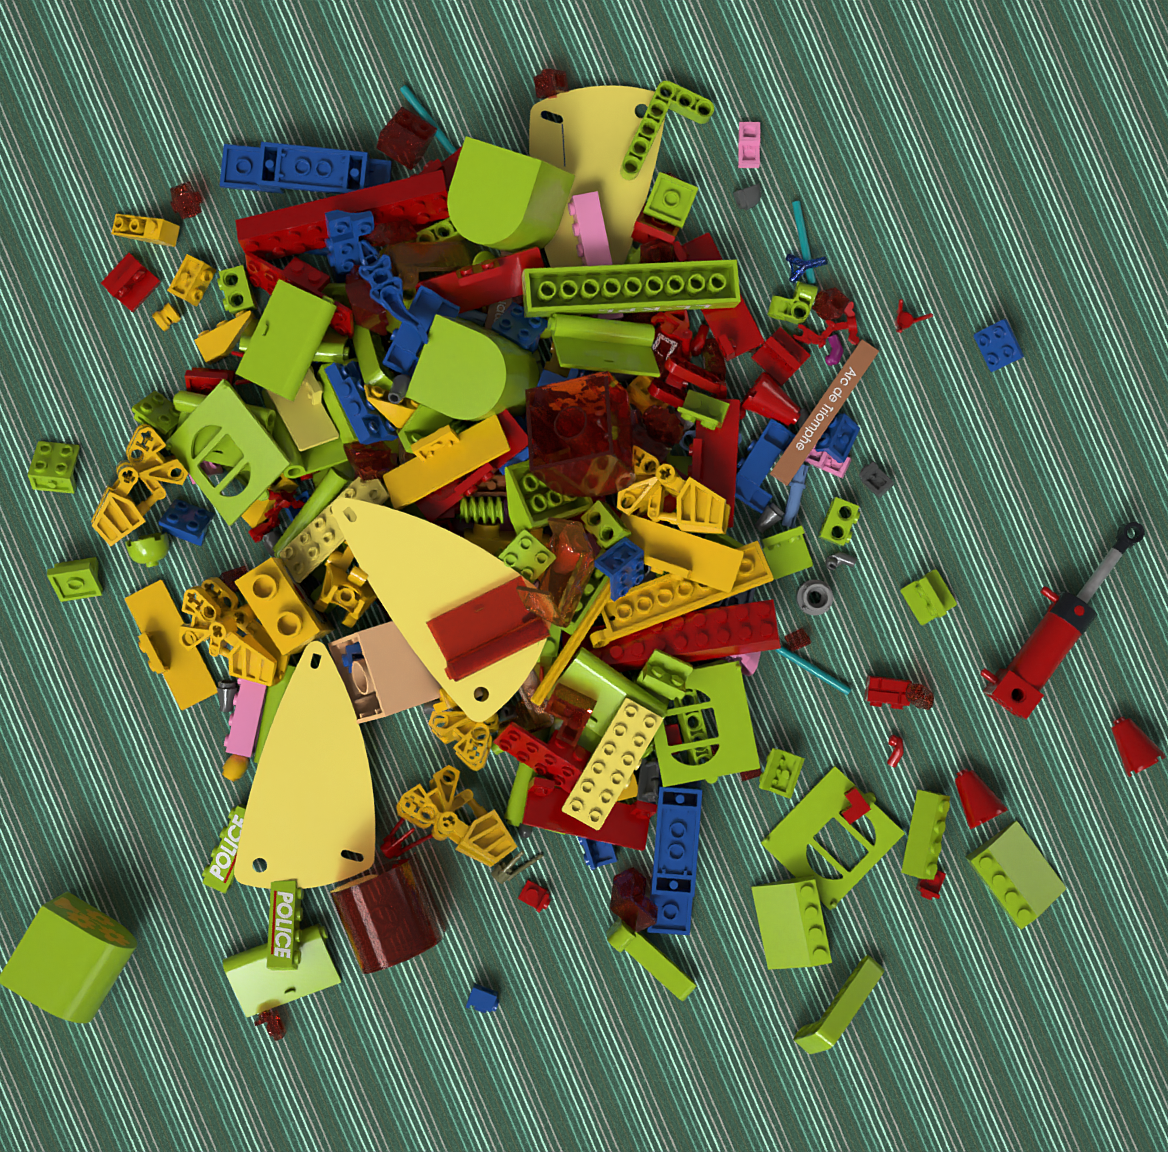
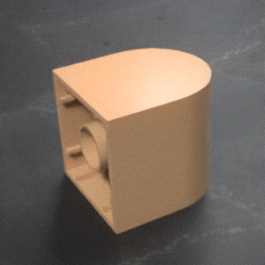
M393 621L328 643L332 659L352 702L357 717V724L383 718L441 698L439 689L443 687L414 652ZM359 642L364 658L353 661L352 673H349L348 667L343 666L342 654H345L346 646Z

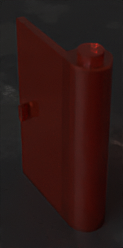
M521 575L426 622L446 659L447 667L444 668L449 680L453 679L455 682L551 636L550 630Z

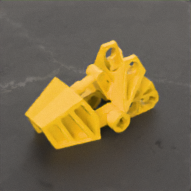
M146 423L138 425L126 447L128 460H122L117 464L116 473L118 479L113 486L107 484L91 519L92 527L110 547L146 522L144 515L151 509L150 507L158 500L166 497V491L159 481L183 485L188 475L187 470L175 455L162 456L159 451L167 445L154 428ZM148 431L150 433V437L146 436L143 440L141 433H146ZM134 450L142 451L140 457H131V453ZM173 469H181V473L178 476H171ZM140 477L152 492V495L136 505L128 493Z
M635 445L624 449L620 472L622 476H628L627 481L632 483L618 489L617 509L630 515L633 511L640 508L639 513L635 516L642 517L647 513L653 522H659L660 520L668 521L670 524L678 525L680 530L686 533L726 534L731 507L726 504L724 498L691 477L687 481L683 480L671 465H661L657 458ZM635 451H636V454L633 455V456L631 457V459H630V457L628 456L629 453L634 454ZM668 494L677 498V513L663 512L664 498ZM625 499L624 508H623V507H622V501Z
M345 539L343 542L347 544L344 553L335 549L324 564L327 568L323 588L313 608L323 613L329 602L345 608L347 613L342 624L352 628L378 597L367 580L368 574L360 566L356 567L354 565L350 572L346 573L355 556Z
M210 577L203 581L201 586H193L186 590L182 612L193 616L191 623L179 626V642L188 651L210 638V655L213 657L222 655L229 659V675L270 687L277 685L284 679L290 655L283 656L264 626L256 621L258 617L249 603L238 608V597L218 577ZM224 597H228L231 600V607L225 605ZM237 627H239L247 635L241 637L239 634H237ZM186 634H190L193 637V644H189L186 641ZM228 643L233 646L232 650L227 649Z
M480 687L483 693L481 702L488 699L489 692L485 687ZM458 705L451 708L453 711H441L438 713L432 711L428 723L432 728L431 731L445 745L457 740L458 743L453 749L456 751V755L470 769L478 771L484 768L493 743L490 733L496 732L500 727L497 712L483 722H475ZM445 723L444 726L437 727L438 724ZM480 735H486L483 739H477Z
M447 765L433 775V778L429 781L431 790L427 793L419 783L401 796L400 801L396 805L397 813L400 817L422 829L428 828L433 824L431 831L436 840L443 841L450 838L458 844L455 850L489 867H492L518 847L495 809L488 813L483 806L476 802L470 789H466L454 796L460 771L450 765ZM443 776L449 777L451 782H446ZM466 804L470 806L474 811L473 814L478 818L470 826L459 820L457 815L453 813ZM422 813H427L430 819L423 817Z

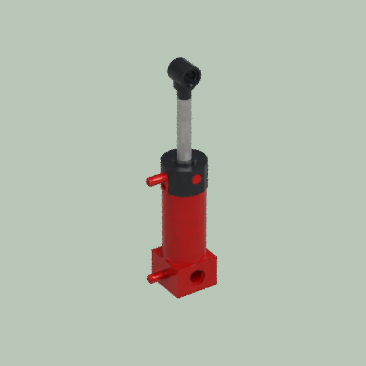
M1128 522L1119 527L1116 536L1117 542L1077 596L1063 590L1057 595L1047 586L1041 589L1040 593L1053 601L1046 610L1047 614L1006 669L999 668L995 675L986 668L982 669L980 675L989 681L983 693L1014 716L1027 720L1044 696L1040 693L1041 689L1098 615L1087 603L1127 548L1131 549L1135 543L1143 539L1145 530L1140 523ZM1130 527L1135 532L1133 538H1130L1127 534ZM1014 690V691H1015V694H1014V696L1012 697V696H1011V693H1012V691Z

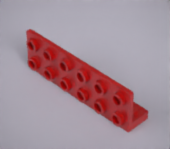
M705 233L683 245H680L679 241L671 244V253L676 262L723 260L710 233ZM741 294V302L735 308L700 309L726 361L764 344V339Z
M534 777L529 782L522 824L640 851L645 850L649 820L656 813L657 804L639 800L635 801L632 805L615 802L600 830H596L562 811V806L569 793L563 789L555 788V781Z

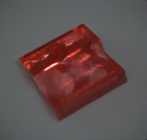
M383 441L368 445L361 444L360 442L345 443L343 445L351 466L363 481L383 478L384 474L399 467L390 457L392 449Z

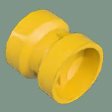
M169 302L164 305L161 311H156L152 314V317L164 332L170 328L172 323H178L182 320L181 316Z

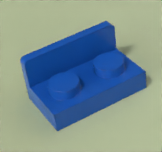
M845 413L836 414L814 449L817 452L825 451L838 463H844L860 427Z

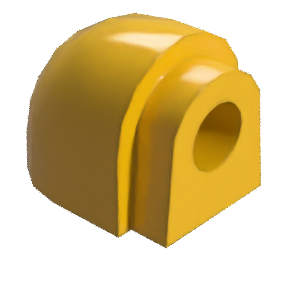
M237 754L231 755L223 765V772L221 774L233 782L242 778L249 767L248 757Z

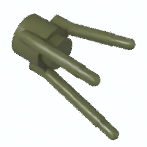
M523 850L520 851L508 864L506 862L501 864L504 859L502 858L493 865L494 869L491 875L496 881L503 884L506 880L510 881L514 876L542 858L543 854L532 858L515 871L511 867L525 852Z

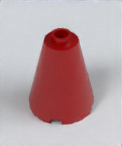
M764 371L756 379L755 384L749 389L740 404L743 409L769 419L772 418L787 426L791 423L795 424L801 416L799 413L800 408Z
M1123 716L1113 721L1114 726L1111 727L1128 778L1132 776L1131 771L1134 770L1137 774L1159 761L1157 757L1161 756L1162 760L1166 758L1165 753L1131 718L1125 719Z
M966 768L956 773L958 778L954 780L970 830L1008 811L1004 803L974 770L969 771Z

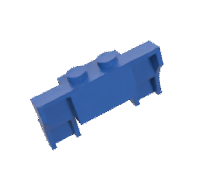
M334 210L326 212L325 219L328 238L325 239L328 251H330V254H327V258L332 267L336 283L355 278L358 279L359 283L368 282L359 274V267L362 264L359 258L358 236L375 232L371 211L349 213Z
M420 285L408 311L420 321L428 335L436 314L456 318L460 307ZM402 322L400 328H395L390 340L393 342L383 360V365L412 378L419 360L418 355L424 342L420 334L413 327Z
M351 361L347 365L334 362L325 368V372L361 444L368 445L384 440L393 441L399 437L396 432V426L386 417H382L378 409L367 400L364 390L365 383L359 362Z
M772 418L758 440L753 439L747 448L750 451L747 458L742 457L737 465L739 471L736 474L735 498L760 514L763 513L773 496L759 486L779 454L785 452L796 436Z

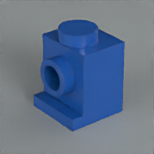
M474 983L466 1003V1008H470L473 1005L475 1010L486 1013V1011L495 1012L500 999H497L498 992Z

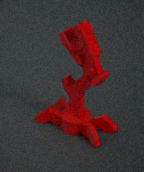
M851 301L843 311L846 315V322L834 323L831 320H826L825 323L828 327L821 335H817L804 325L799 324L797 328L803 331V335L797 336L794 334L793 339L808 345L810 343L816 344L820 349L826 344V339L832 332L848 329V333H850L848 341L857 346L859 337L856 336L858 333L855 313L852 311L854 303Z
M267 489L269 491L268 499L276 500L274 507L264 514L267 519L269 518V521L252 528L248 532L255 543L260 542L263 536L269 533L272 528L280 525L278 514L282 508H289L292 505L294 509L304 506V501H296L293 498L297 493L296 490L288 493L285 490L273 492V490Z

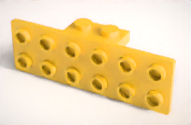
M495 414L459 434L447 425L410 445L417 457L383 475L394 509L400 510L510 451V445L498 416Z
M622 513V522L632 532L628 539L644 550V564L651 566L650 571L661 575L663 571L672 573L670 578L682 582L686 578L728 593L732 592L744 552L632 514Z
M159 580L126 597L125 601L142 633L138 636L140 640L138 642L139 647L143 653H147L150 659L148 664L153 672L156 671L157 674H163L180 710H185L216 694L217 685L197 646L188 651L179 642V626L185 624L164 581ZM186 634V641L189 644H193L194 640L190 634Z

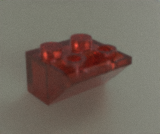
M401 107L380 132L376 148L408 169L413 170L424 156L437 132V128L406 108Z
M363 279L344 285L356 324L382 336L387 335L385 327L389 326L385 308L370 297L372 287L369 281Z

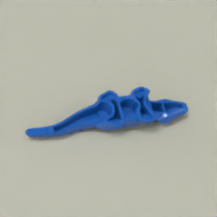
M365 239L358 242L359 258L362 264L359 267V274L363 279L369 281L372 287L370 297L387 309L393 317L413 327L420 334L424 344H427L429 338L423 325L404 305L403 281L399 277H394L391 271L392 262L390 257L386 254H383L381 257L377 249Z

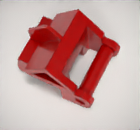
M687 309L666 311L665 313L660 311L651 319V325L653 326L660 322V327L655 329L654 340L657 337H663L660 340L662 349L690 362L692 359L690 340L693 333L689 330L690 324Z

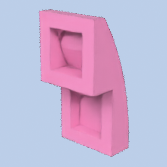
M739 122L738 168H759L760 122Z
M813 448L805 462L843 479L850 465L851 458L847 457L844 463H838L827 452H817Z

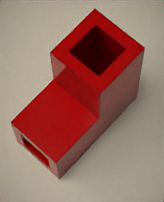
M855 786L844 793L851 805L841 811V814L850 825L869 812L871 808Z

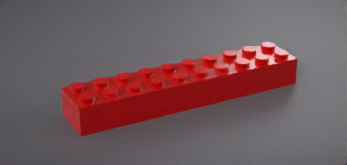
M442 169L237 219L235 222L238 242L245 254L250 252L264 261H269L326 247L325 239L328 238L325 213L334 210L349 213L371 211L375 232L358 236L359 239L376 234H384L388 231L404 229L417 224H425L438 219H446L450 217L447 205L449 186Z
M774 600L688 612L610 641L601 648L593 647L590 635L596 631L607 629L606 625L593 626L589 629L569 660L565 670L581 647L618 672L643 669L655 649L661 650L684 662L781 649ZM562 631L563 648L571 637L565 631Z

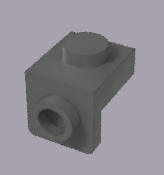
M874 461L870 465H865L859 474L862 484L879 499L895 485L878 468L877 463Z

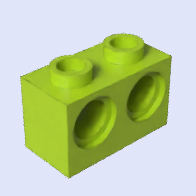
M244 265L218 271L220 278H217L220 290H223L225 294L223 304L226 311L229 310L234 316L243 310L252 311L258 309L251 282L248 279L247 268ZM232 276H237L238 282L235 285H229V279ZM238 296H243V303L235 306L234 300Z
M834 497L818 537L839 546L849 543L853 534L850 529L853 523H857L861 513L858 512L859 506ZM841 507H846L849 510L848 518L844 519L840 516L839 510ZM834 526L839 527L842 531L839 538L832 536L831 531Z
M598 500L581 517L585 523V529L597 537V544L605 550L613 547L624 537L629 538L632 535V532L608 503ZM601 515V520L597 524V518ZM613 531V537L609 539V534Z

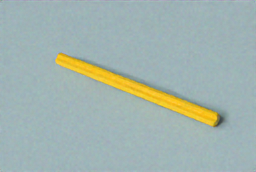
M610 578L531 697V701L538 706L542 704L611 597Z

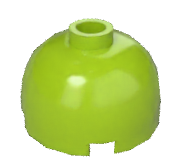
M167 532L140 536L137 541H132V539L125 541L130 558L138 564H146V567L159 565V560L165 558L169 551Z

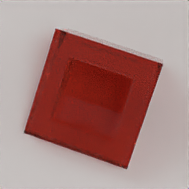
M804 629L796 630L784 637L790 651H796L811 644V639Z

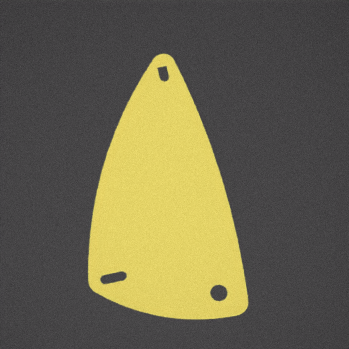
M592 86L562 92L534 104L531 108L529 156L575 175L558 230L553 239L544 247L551 268L578 267L583 265L582 257H578L576 245L579 243L577 236L573 234L572 224L574 219L573 215L570 216L568 203H570L573 195L598 191L612 264H624L633 241L631 235L634 230V224L646 202L661 142L664 120L638 176L633 180H626L621 176L620 168L643 119L636 116L635 108L639 104H644L648 107L655 93L654 91L628 86ZM652 109L654 115L662 114L659 109ZM548 111L563 117V122L558 124L543 119L541 112ZM644 127V128H643V131H644L646 134H652V133H653V131H652L651 128H649V127ZM563 135H564V152H563ZM635 146V147H634V149H635V151H636L637 153H643V152H644L643 147H641V146ZM631 164L625 166L629 172L636 171V168Z
M346 497L337 498L332 504L334 517L360 568L368 574L367 580L397 628L430 673L464 713L475 722L487 720L509 701L535 666L551 627L554 614L552 601L511 567H507L500 559L440 526L385 506ZM349 506L357 516L355 522H350L342 512ZM537 606L543 607V613L530 623L526 624L522 621L523 616ZM541 620H544L545 629L538 645ZM485 687L489 692L488 699L483 702L477 701L474 697L475 689Z
M312 641L306 646L280 702L259 760L244 815L234 868L236 880L244 885L271 889V882L297 881V888H313L355 876L369 869L374 863L375 810L372 780L365 744L344 682L327 648L319 641ZM313 653L322 655L319 666L316 669L310 665ZM342 850H349L360 853L364 856V859L358 862L343 858L341 852ZM263 858L267 862V869L264 872H256L253 869L252 864L255 859Z

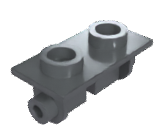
M652 758L651 762L642 759L637 800L656 804V798L659 796L657 792L660 771L657 758Z

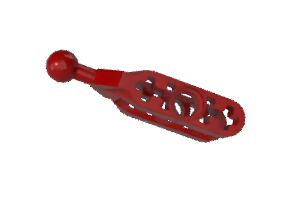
M673 354L669 355L664 362V367L669 372L711 392L712 395L710 397L727 399L726 383L721 381L716 375ZM653 379L647 387L648 392L653 397L675 408H678V406L683 407L687 393L658 379ZM740 405L739 420L745 418L746 409H743Z

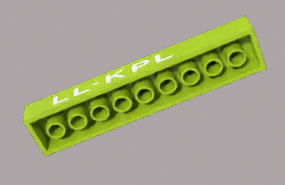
M737 259L524 269L521 275L525 318L553 316L554 313L591 315L682 309L735 308L741 302Z

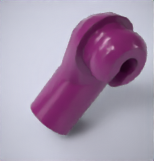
M835 334L827 338L832 348L830 355L825 357V362L828 366L837 365L844 352L839 337Z

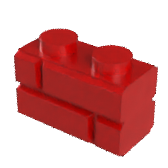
M867 675L864 700L870 702L869 706L882 707V703L891 704L890 708L903 710V706L910 705L912 681Z

